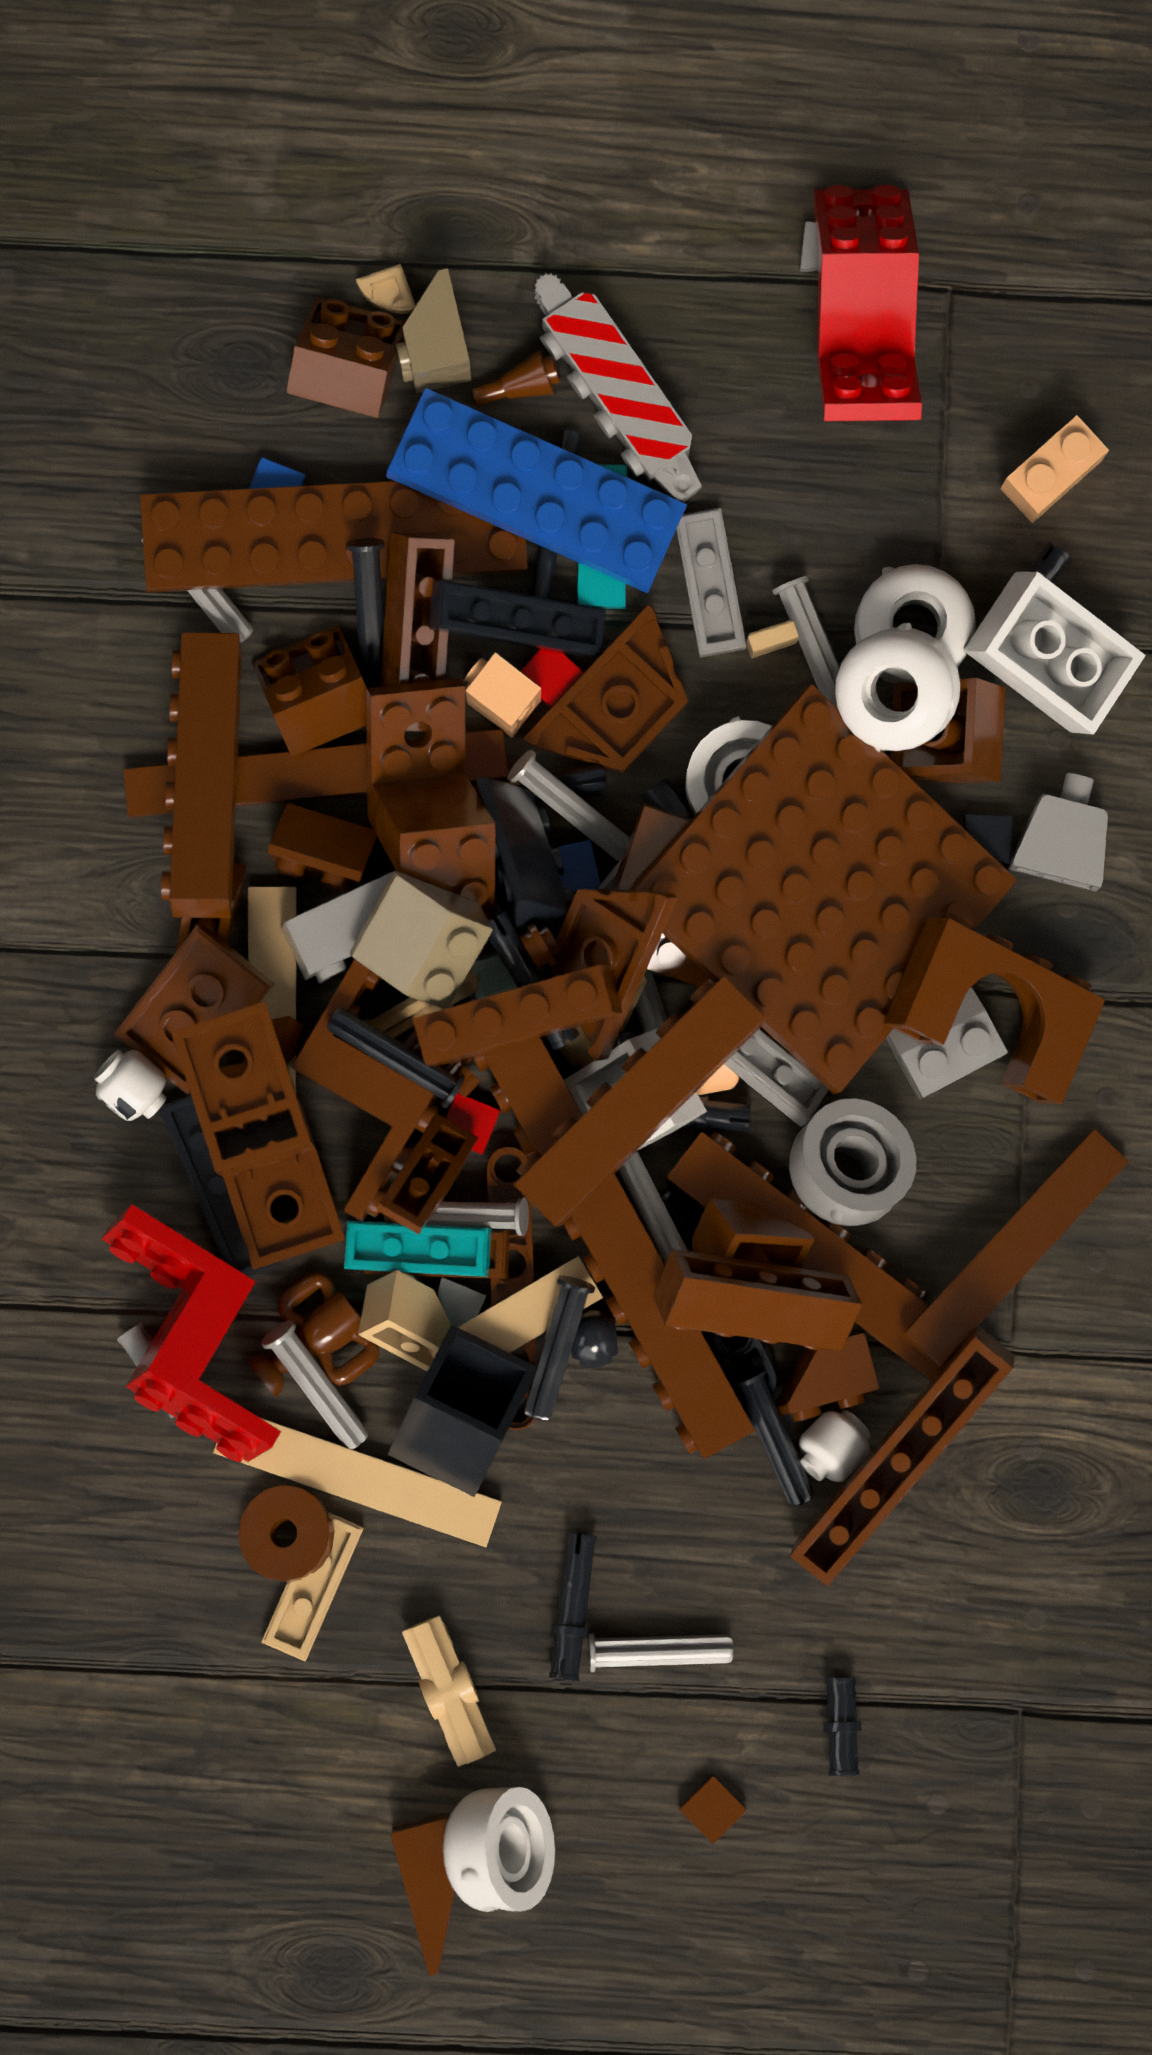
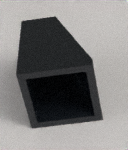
M451 1325L410 1405L388 1455L475 1497L538 1367Z

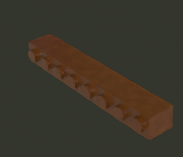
M713 1131L710 1137L701 1132L665 1179L678 1186L679 1190L704 1209L710 1199L749 1201L811 1233L815 1240L801 1269L849 1276L863 1304L854 1324L931 1381L951 1356L936 1369L902 1336L929 1306L923 1301L928 1293L907 1277H904L901 1283L885 1272L890 1264L871 1249L866 1248L862 1254L847 1243L852 1235L840 1225L826 1221L823 1225L809 1214L810 1210L795 1191L790 1189L784 1195L773 1187L770 1183L775 1176L760 1164L752 1160L746 1166L732 1155L737 1147L722 1135Z

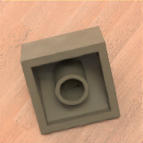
M448 268L438 270L402 327L405 342L396 344L404 382L413 380L416 394L424 392L425 388L435 390L471 381L470 360Z
M394 871L349 953L354 959L403 994L439 1008L447 1009L493 928L478 902Z

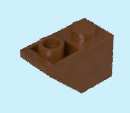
M865 1333L849 1335L842 1351L824 1348L820 1350L805 1348L776 1402L780 1415L792 1414L794 1422L822 1415L820 1405L837 1401L838 1408L843 1409L867 1402L865 1393L880 1388Z

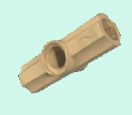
M438 1615L403 1630L402 1634L421 1677L418 1681L423 1696L434 1720H439L445 1740L457 1766L471 1763L496 1751V1747L477 1702L480 1700L465 1663L459 1661L441 1616Z

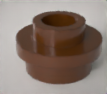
M534 922L527 925L529 930L519 935L537 969L539 970L547 964L551 968L557 965L553 955L561 950L548 927L545 926L538 930Z

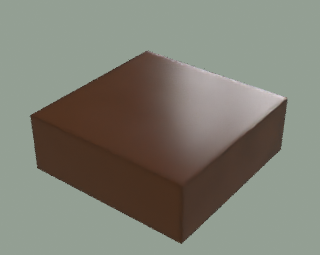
M712 1774L679 1807V1811L714 1844L747 1811V1808Z

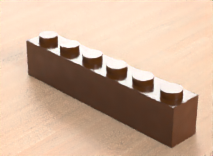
M182 633L181 650L172 651V678L179 679V694H170V722H177V737L168 738L167 754L168 766H175V782H166V811H173V826H164L163 850L164 855H171V871H162L161 896L162 900H170L173 917L231 918L242 670V649L239 633Z
M724 976L717 983L712 978L708 979L691 996L690 999L695 1005L682 1018L677 1013H674L656 1031V1034L661 1039L648 1052L640 1047L624 1062L621 1069L626 1074L613 1087L608 1082H605L588 1098L586 1103L591 1109L578 1121L572 1116L568 1118L551 1136L556 1143L543 1156L538 1151L534 1152L517 1169L516 1172L521 1178L514 1185L555 1227L560 1228L767 1022V1019Z
M977 1326L798 1537L790 1557L828 1587L1014 1367L1016 1356L981 1327Z

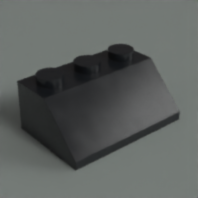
M488 777L477 779L476 792L495 822V891L501 910H507L508 916L519 935L528 931L527 925L534 922L538 930L547 926L554 939H557L574 899V894L571 888H563L560 876L564 875L562 858L557 847L550 848L546 837L550 835L547 812L544 807L537 808L532 791Z

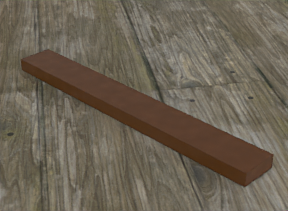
M503 729L465 733V774L470 782H477V779L484 777L494 780L507 779ZM367 744L311 749L291 757L290 752L238 757L236 807L367 793ZM160 765L123 769L129 818L173 814V811H166L165 792L166 782H175V766Z

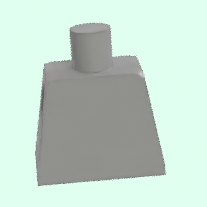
M1066 773L1060 798L1042 794L1038 798L1013 853L1010 865L1008 866L1009 870L1094 892L1101 888L1104 874L1108 811L1088 805L1094 782L1093 779L1078 774Z

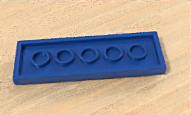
M425 388L386 474L387 478L645 593H648L687 506V504L427 388Z

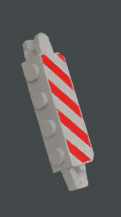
M546 273L544 276L540 275V279H537L535 284V299L546 316L542 319V329L545 334L540 339L555 361L562 357L572 373L567 375V378L582 400L589 396L599 411L594 414V417L608 438L616 435L626 450L621 453V456L629 470L635 477L643 474L649 484L655 480L670 497L678 501L684 502L695 495L702 485L688 459L692 434L596 295L581 292L573 298L564 283H560L561 279H557V275L553 276L552 273L550 275Z

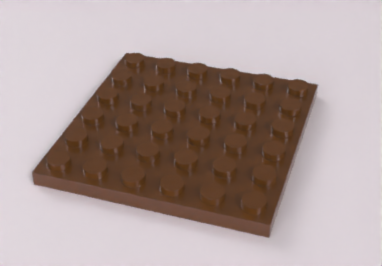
M811 684L806 686L630 891L673 893L678 896L663 935L716 983L724 976L767 1019V1022L762 1027L833 1094L841 1093L893 1030V1028L883 1024L927 918H947L949 913L956 914L972 921L975 924L973 929L975 931L1015 884L1017 879L882 750L878 752L875 747L866 744L855 736L844 723L838 708Z

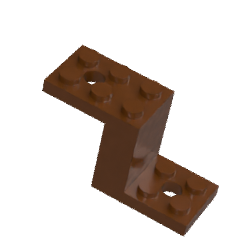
M460 678L366 688L367 815L369 823L396 871L478 902L485 916L490 920H494L492 915L495 914V822L465 774L464 683ZM424 722L428 725L426 733L417 740H407L404 738L405 731L411 724ZM489 939L485 942L479 955L495 952Z
M355 959L291 1068L392 1127L344 1209L348 1214L365 1222L369 1214L376 1218L380 1214L376 1209L387 1192L384 1187L393 1172L399 1174L413 1152V1149L408 1146L416 1132L419 1131L424 1134L436 1114H438L439 1109L433 1105L436 1096L432 1092L340 1040L338 1036L328 1031L327 1023L338 1008H343L361 1019L364 1011L358 1006L366 991L375 994L383 981L380 976Z
M267 1003L255 1004L172 1031L171 1034L215 1171L224 1178L253 1270L345 1241L346 1239L302 1103L296 1097ZM231 1050L243 1052L248 1060L246 1072L238 1078H228L220 1070L222 1056ZM281 1195L294 1197L299 1206L298 1215L293 1221L288 1223L276 1221L271 1214L272 1202Z

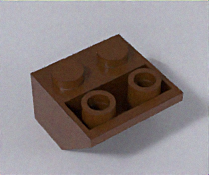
M316 297L294 347L286 393L378 418L390 389L398 360L396 344L403 342L402 327L406 321L394 318L385 312H371L349 306L338 299Z
M339 625L326 631H318L307 639L283 649L273 650L264 657L251 662L291 757L367 725L366 685Z
M287 803L269 844L267 854L272 862L276 863L275 868L278 869L279 873L304 881L307 873L322 877L321 882L324 883V887L346 894L352 891L353 887L359 888L366 884L379 839L373 829Z

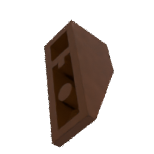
M436 1114L376 1210L419 1234L457 1179L479 1137Z
M448 1812L393 1827L390 1833L429 1976L439 1972L455 1891L447 1877L443 1855L444 1834L449 1820Z

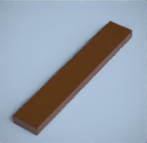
M1095 1129L1092 1130L902 1336L936 1369L939 1368L1121 1172L1129 1161Z

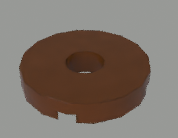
M279 1485L262 1491L250 1501L240 1520L238 1539L242 1555L252 1570L269 1580L291 1583L302 1580V1578L307 1577L311 1573H315L324 1565L332 1551L335 1529L333 1521L325 1508L326 1505L320 1497L305 1488ZM290 1520L296 1526L297 1537L293 1544L284 1548L278 1543L276 1533L281 1523Z

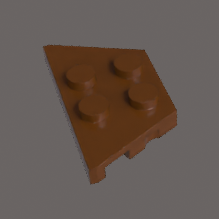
M648 605L523 738L527 745L593 765L600 764L604 768L624 773L688 704V699L674 668V662L668 646L665 644L654 609Z
M584 888L578 889L556 939V943L561 950L553 955L557 965L551 968L547 964L542 973L545 979L548 980L596 965L610 966L623 1013L580 1025L592 1044L587 1051L596 1061L609 1058L678 899V896L673 893Z

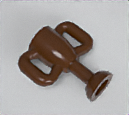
M319 1271L306 1274L280 1296L278 1300L280 1316L284 1321L291 1320L294 1322L297 1337L313 1358L316 1357L320 1368L331 1383L339 1386L351 1383L376 1363L380 1355L379 1346L358 1335L361 1315L341 1290L337 1292L329 1276ZM318 1289H321L324 1302L315 1308L307 1318L294 1311L295 1306ZM350 1341H355L364 1347L362 1351L339 1368L335 1367L332 1352L344 1347ZM253 1356L248 1359V1362L265 1386L277 1397L284 1387L285 1380L283 1374L288 1371L277 1356L273 1359L267 1356Z

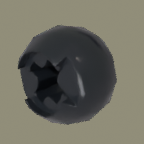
M595 1308L585 1309L571 1350L572 1358L579 1360L581 1366L594 1369L610 1364L612 1357L618 1353L615 1319L607 1316V1312Z

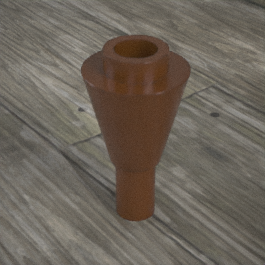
M538 350L501 375L500 379L473 388L472 392L479 407L505 397L511 399L556 395L555 384L562 381L553 356L545 358L542 351Z

